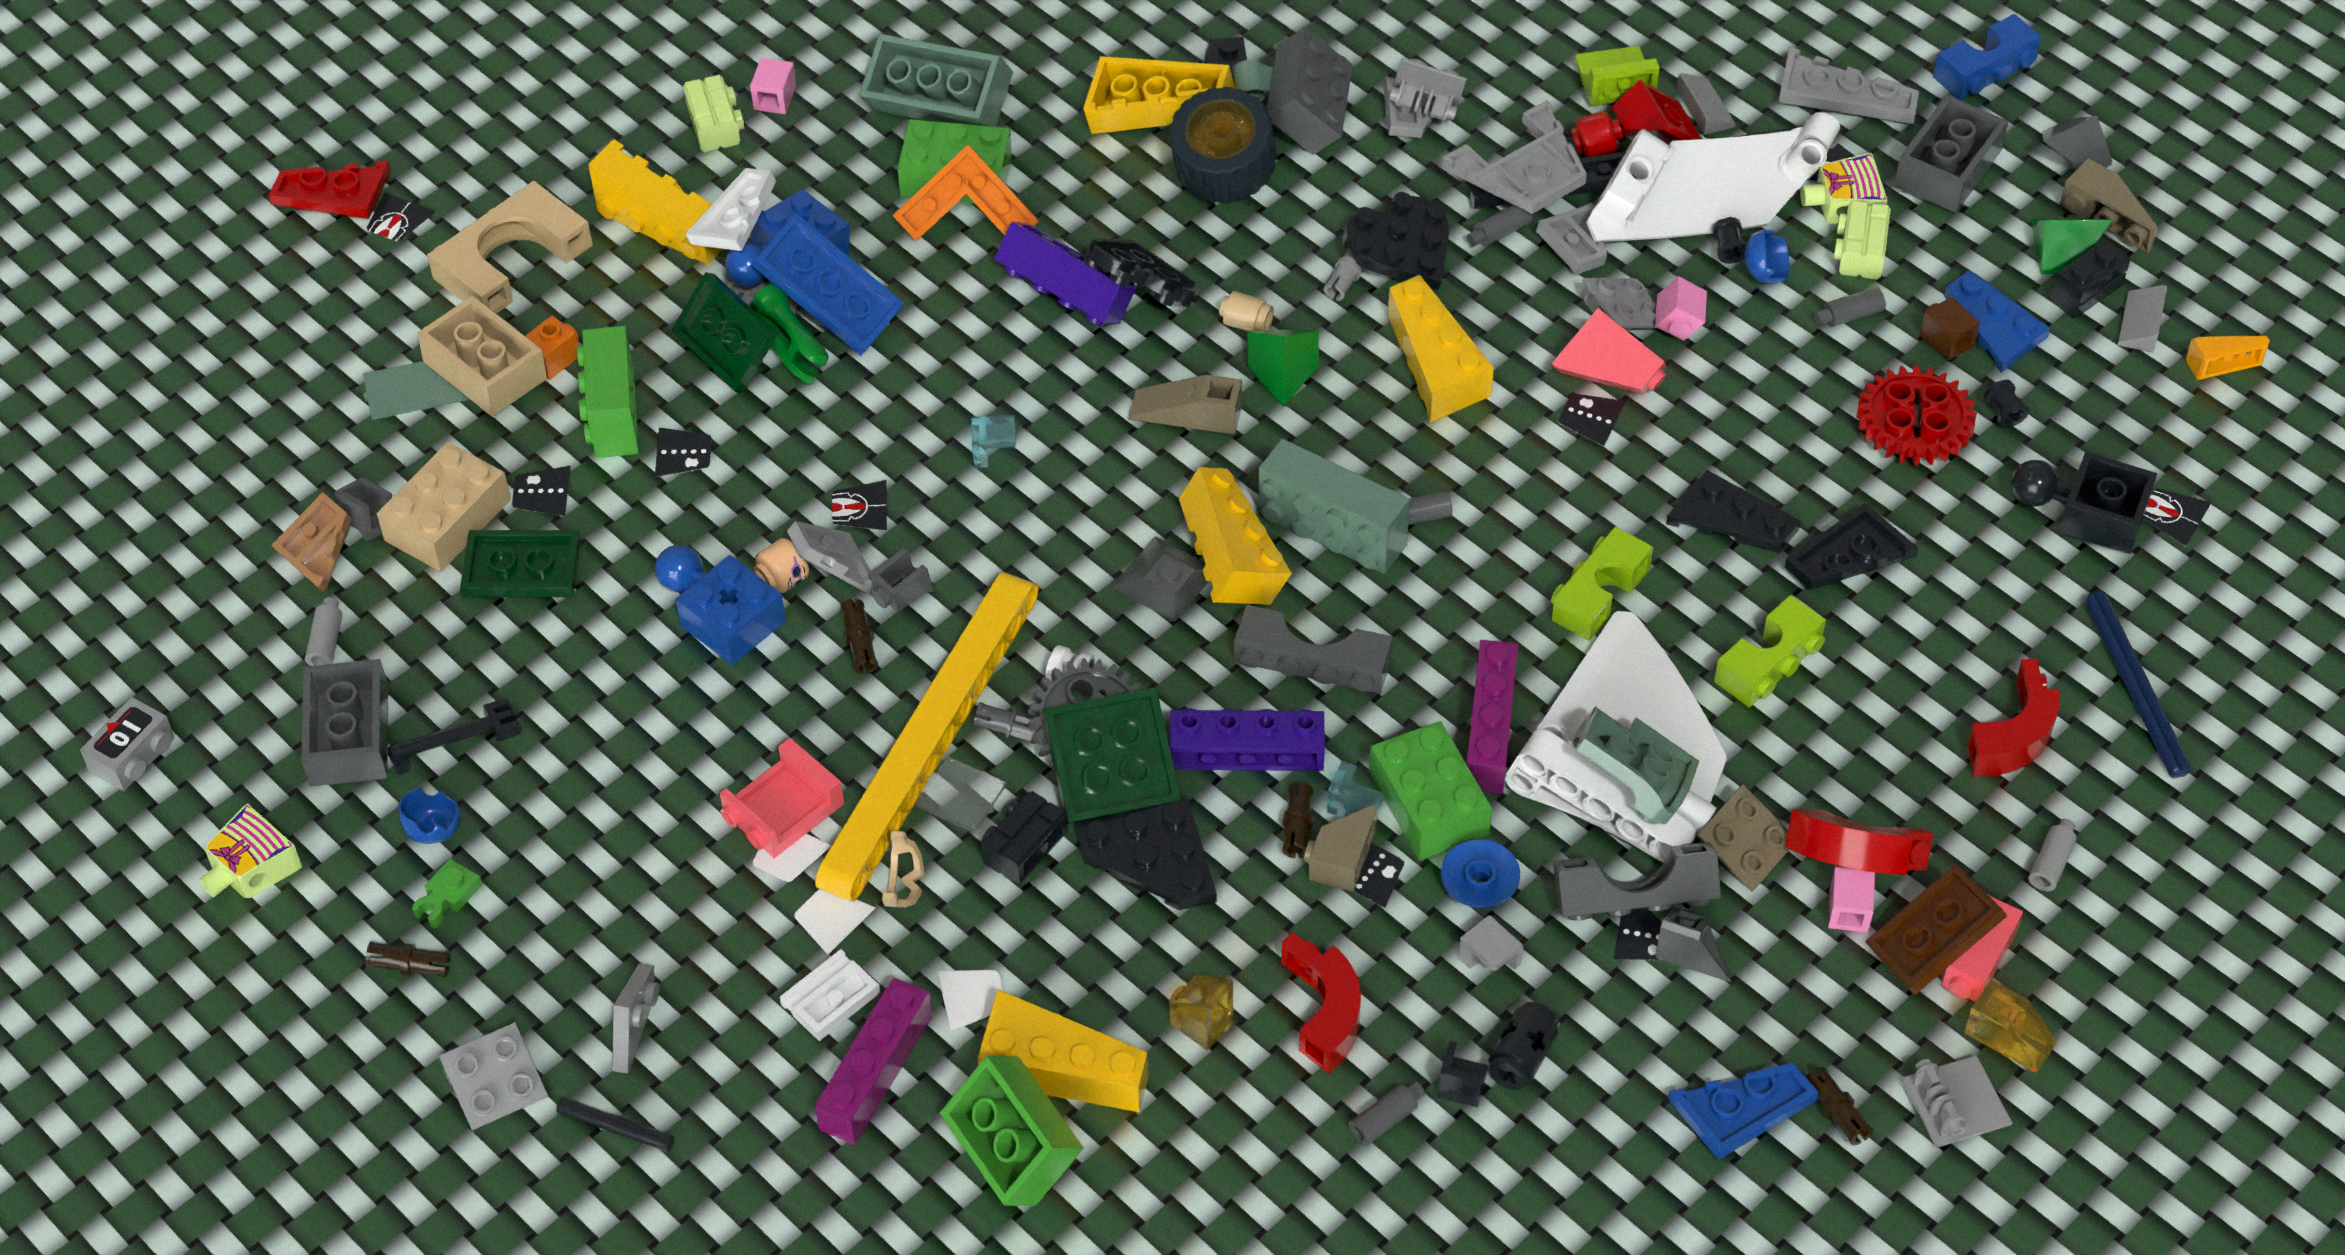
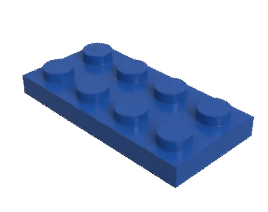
M797 213L791 217L752 263L754 268L860 356L864 354L905 304Z

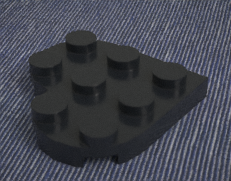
M1398 192L1393 200L1387 203L1384 212L1374 211L1369 207L1359 208L1356 215L1350 218L1342 236L1343 247L1345 249L1349 247L1351 253L1358 258L1356 263L1363 268L1403 281L1420 275L1431 289L1438 291L1443 279L1449 237V225L1445 217L1447 210L1441 203L1430 202L1421 197Z
M1093 238L1083 259L1086 264L1099 270L1103 268L1110 272L1109 279L1120 286L1128 287L1131 282L1141 288L1148 287L1155 292L1153 297L1168 306H1172L1174 301L1183 306L1189 307L1199 289L1194 288L1195 282L1134 240Z

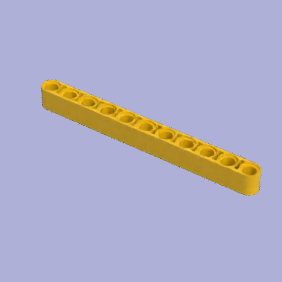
M1001 572L997 576L822 861L816 875V888L854 902L860 896L892 843L890 838L891 831H899L1033 609L1038 596V584L1005 572Z

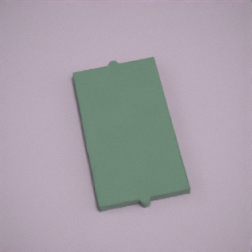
M423 361L363 373L366 392L363 396L365 401L369 403L372 420L470 400Z

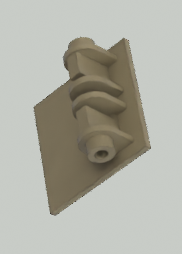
M1743 784L1697 835L1700 839L1698 843L1710 842L1717 851L1718 858L1751 892L1758 887L1790 850L1785 847L1788 830Z

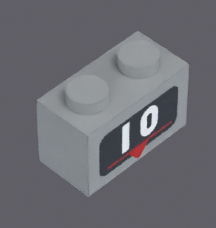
M131 697L80 751L90 773L125 791L134 781L141 778L146 768L159 754L164 753L169 748L175 737L166 715Z

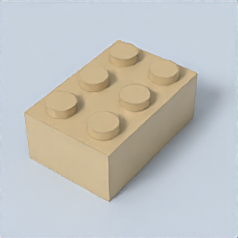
M473 295L417 332L423 362L492 417L547 379L542 350Z
M447 442L378 511L377 517L384 541L442 572L466 547L468 531L482 530L511 501L505 472Z

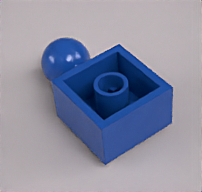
M802 189L760 213L751 231V243H745L742 251L731 250L728 253L725 262L727 275L736 285L745 288L755 287L764 282L766 277L754 268L752 263L795 213L847 256H849L850 224Z
M673 545L664 549L656 560L655 573L660 584L670 591L683 592L675 599L680 626L732 666L786 622L782 594L731 555L727 556L706 574L703 573V564L698 553L685 545Z

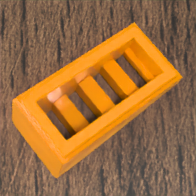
M2211 336L2191 339L2186 356V363L2196 380L2261 366L2270 340L2267 336Z

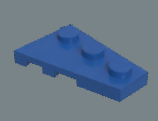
M1794 1063L1746 1073L1745 1078L1721 1083L1720 1080L1705 1083L1703 1088L1685 1091L1684 1088L1669 1091L1668 1100L1714 1156L1720 1160L1816 1102L1819 1092Z

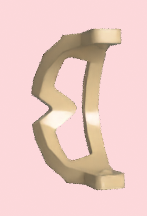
M891 831L890 875L887 892L883 893L882 901L884 906L906 908L907 906L915 905L921 896L922 890L914 882L924 877L923 859L915 841L908 839L905 832ZM911 852L914 870L901 878V882L911 892L906 899H901L895 893L899 854Z

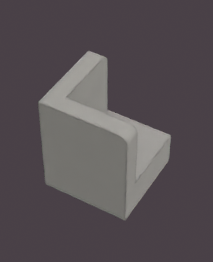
M1490 915L1460 938L1459 960L1469 969L1480 960L1493 971L1498 970L1505 963L1514 970L1521 965L1523 944Z

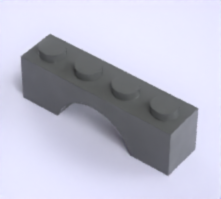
M1246 604L1234 639V662L1252 668L1260 667L1278 671L1288 676L1296 675L1314 679L1324 684L1332 683L1346 686L1360 692L1381 694L1392 660L1393 636L1356 628L1348 637L1339 642L1327 645L1311 644L1302 641L1290 632L1285 624L1283 612Z
M1710 842L1671 846L1665 862L1658 871L1648 878L1635 882H1623L1609 877L1601 871L1592 856L1553 861L1557 907L1562 916L1568 917L1570 920H1587L1592 917V914L1608 912L1612 916H1622L1630 914L1632 909L1644 907L1651 911H1663L1671 908V904L1685 902L1689 906H1703L1709 904L1710 899L1721 898L1717 851Z

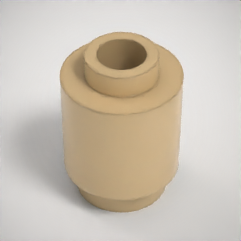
M1233 291L1230 296L1223 298L1219 315L1223 317L1224 325L1240 330H1269L1274 315V307L1268 305L1266 300Z

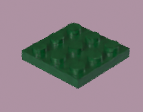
M1156 687L1042 710L1062 807L1067 814V824L1181 800Z

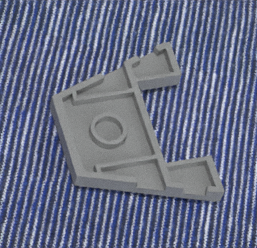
M1548 100L1523 113L1522 123L1538 137L1536 140L1490 165L1466 144L1442 157V167L1446 171L1531 214L1586 184L1587 173L1572 144H1568L1563 135V127L1559 120L1556 121L1553 115V107Z

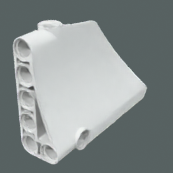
M1617 611L1612 615L1542 722L1513 762L1505 776V781L1515 793L1590 822L1664 863L1671 846L1692 844L1695 837L1714 814L1716 807L1711 804V800L1727 757L1702 708L1659 643L1634 613ZM1595 706L1626 728L1637 717L1699 760L1691 787L1682 805L1667 824H1651L1645 821L1639 815L1638 810L1633 807L1635 802L1633 790L1576 750L1577 747L1572 742L1574 736Z

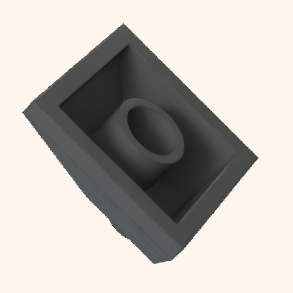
M1154 537L1114 583L1113 589L1175 622L1209 581L1205 580L1202 571L1206 565L1205 562Z

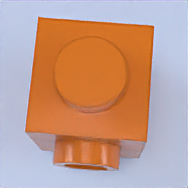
M550 316L525 335L527 339L542 350L548 380H551L578 359L577 345L579 336L576 330L568 323L563 324L554 316Z

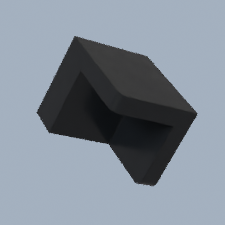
M1450 1040L1440 1072L1438 1098L1478 1108L1487 1077L1488 1065L1457 1058L1458 1042Z

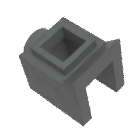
M361 477L334 491L336 504L352 518L350 525L360 531L366 542L382 535L377 513L392 498V493L365 477Z
M905 547L870 573L874 586L872 594L876 601L883 608L891 605L898 613L923 593L934 592L928 569L922 564L915 570L909 551Z

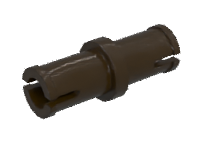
M852 599L840 606L846 627L844 633L845 643L851 648L854 670L859 674H863L862 664L865 663L866 673H871L878 668V661L872 644L875 638L873 628L868 626L864 602L860 599H855L856 609H854Z
M1293 782L1288 787V806L1282 817V824L1285 827L1282 852L1290 858H1296V847L1298 846L1299 858H1302L1307 848L1308 830L1313 826V814L1310 812L1313 787L1306 782H1300L1298 794L1297 783Z
M371 941L368 944L366 953L381 954L383 957L366 956L365 958L366 967L399 970L401 975L410 976L413 972L446 978L450 967L435 965L433 962L451 963L450 952L444 953L416 949L415 944L409 943L401 947Z
M1825 1067L1816 1068V1072L1820 1075L1818 1078L1811 1071L1806 1078L1819 1092L1817 1099L1823 1105L1822 1112L1828 1120H1834L1852 1145L1861 1144V1140L1857 1137L1859 1134L1866 1141L1873 1133V1128L1854 1107L1853 1097L1849 1092H1843Z

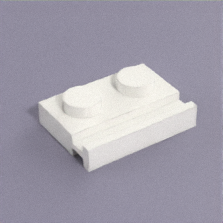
M840 949L782 994L780 1001L781 1005L785 1009L788 1008L792 1012L793 1017L820 1041L880 994V987L856 962L850 961L845 956V952Z

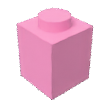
M767 58L760 59L750 85L753 110L779 114L787 113L796 89L793 62Z
M1678 276L1657 294L1655 326L1682 341L1686 340L1705 323L1707 291Z
M1835 867L1830 886L1828 928L1868 933L1874 911L1875 872Z

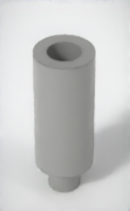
M325 598L323 605L315 609L305 655V662L309 666L333 663L342 619V612L338 609L339 602L335 598Z
M2061 819L2059 825L2052 826L2049 829L2028 877L2029 882L2037 889L2053 891L2059 882L2077 840V836L2073 832L2075 823L2069 819Z

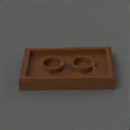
M1955 864L1865 942L1903 984L1916 995L2003 921L2007 915L1963 869Z

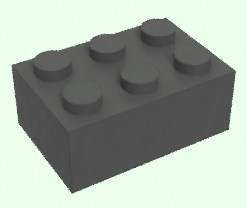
M1306 27L1277 45L1267 110L1275 126L1314 155L1342 137L1353 65L1346 57L1337 53L1321 37L1316 36Z
M1946 95L1900 156L1894 186L1957 213L2002 151L2009 121Z
M380 659L303 667L301 761L310 786L388 778V683Z

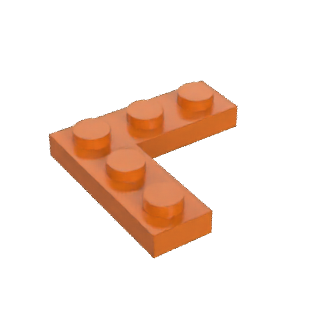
M969 144L892 215L915 241H918L966 195L972 199L1004 235L1011 221L1029 223L1032 226L1040 222Z

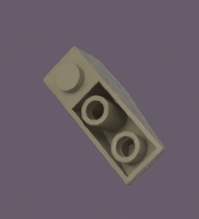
M2088 158L2066 180L2060 206L2084 219L2113 220L2106 231L2149 254L2153 247L2158 226L2117 173Z
M1202 375L1136 389L1129 420L1235 435L1242 409V379Z

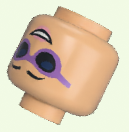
M786 538L777 540L756 555V566L753 567L756 575L780 593H785L809 575L807 563L809 561L801 558L795 551L794 543Z

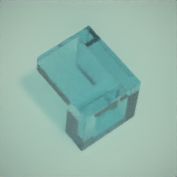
M1015 415L971 417L974 468L988 467V449L1012 448L1016 446Z
M1342 761L1328 789L1327 813L1343 818L1369 806L1379 810L1384 794L1356 784L1357 766Z

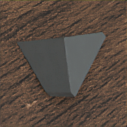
M2098 116L2071 118L2042 132L2043 141L2056 150L2076 170L2088 158L2106 168L2112 164V158Z
M1674 906L1662 920L1655 958L1732 983L1710 927L1712 918Z

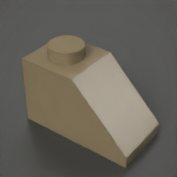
M1369 806L1320 828L1316 841L1310 840L1308 842L1304 855V863L1309 864V880L1354 892L1377 830L1378 808Z

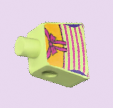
M1872 153L1823 164L1819 168L1817 184L1801 186L1800 190L1802 205H1821L1825 220L1830 224H1838L1840 213L1847 214L1848 204L1851 201L1867 202L1868 205L1873 203L1887 205L1885 191Z
M247 803L207 843L205 851L213 869L202 876L199 882L204 890L213 898L229 885L244 898H251L302 868L295 845Z

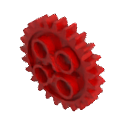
M1915 365L1913 372L1910 373L1903 366H1900L1897 375L1890 369H1887L1884 378L1875 375L1873 384L1866 383L1864 393L1860 394L1856 418L1860 419L1858 428L1859 430H1865V441L1875 439L1874 450L1883 447L1887 449L1885 456L1887 458L1896 453L1899 454V462L1903 463L1907 457H1912L1914 465L1917 466L1920 458H1925L1930 465H1933L1935 456L1946 462L1949 452L1956 456L1959 455L1961 446L1967 447L1969 438L1973 436L1977 412L1973 411L1975 402L1967 400L1969 391H1957L1958 380L1947 383V373H1943L1939 377L1933 376V368H1929L1924 374L1920 372L1918 365ZM1914 393L1919 394L1917 421L1920 424L1918 428V438L1914 436V422L1916 414L1915 407H1913L1915 401Z

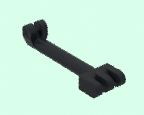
M501 699L483 705L485 717L388 747V756L393 763L396 773L401 775L410 770L409 756L490 731L493 732L497 742L519 735L522 732V727L516 721L517 717L514 711L511 710L512 707L509 701Z

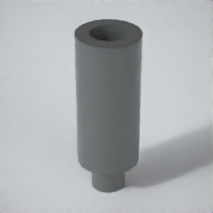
M1512 204L1476 223L1474 231L1467 234V241L1472 247L1478 244L1488 246L1532 223L1533 215Z
M1878 287L1864 290L1824 303L1822 310L1814 312V319L1817 325L1828 323L1830 327L1883 312L1886 308L1885 297Z
M1447 491L1410 498L1408 525L1452 517V504Z
M1414 1082L1407 1088L1403 1085H1398L1349 1121L1348 1125L1352 1135L1361 1145L1368 1146L1418 1109L1417 1100L1425 1095L1422 1086L1418 1082Z

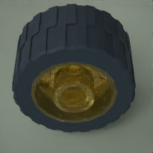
M1215 87L1194 94L1192 98L1181 104L1180 109L1175 112L1169 131L1176 173L1183 186L1188 191H1191L1194 196L1213 203L1241 201L1252 194H1256L1270 180V176L1274 173L1276 167L1275 160H1277L1273 126L1267 108L1256 96L1250 95L1247 91L1241 89H1232V87Z

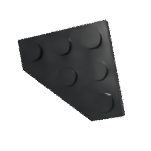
M1188 799L1075 822V833L1085 864L1095 869L1102 867L1117 875V880L1143 893L1149 891L1165 899V904L1178 911L1217 902L1216 889Z

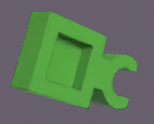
M449 859L425 885L426 893L429 896L421 897L413 904L412 911L414 917L419 919L425 912L434 911L428 917L430 927L433 929L437 928L444 921V912L448 907L458 912L482 886L481 877L454 860Z

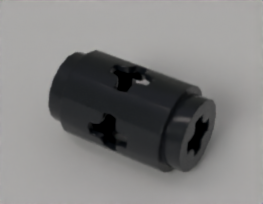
M1526 1002L1522 1007L1514 1011L1488 1059V1072L1494 1081L1501 1086L1513 1090L1522 1089L1525 1085L1531 1083L1558 1035V1019L1552 1010L1540 1003Z

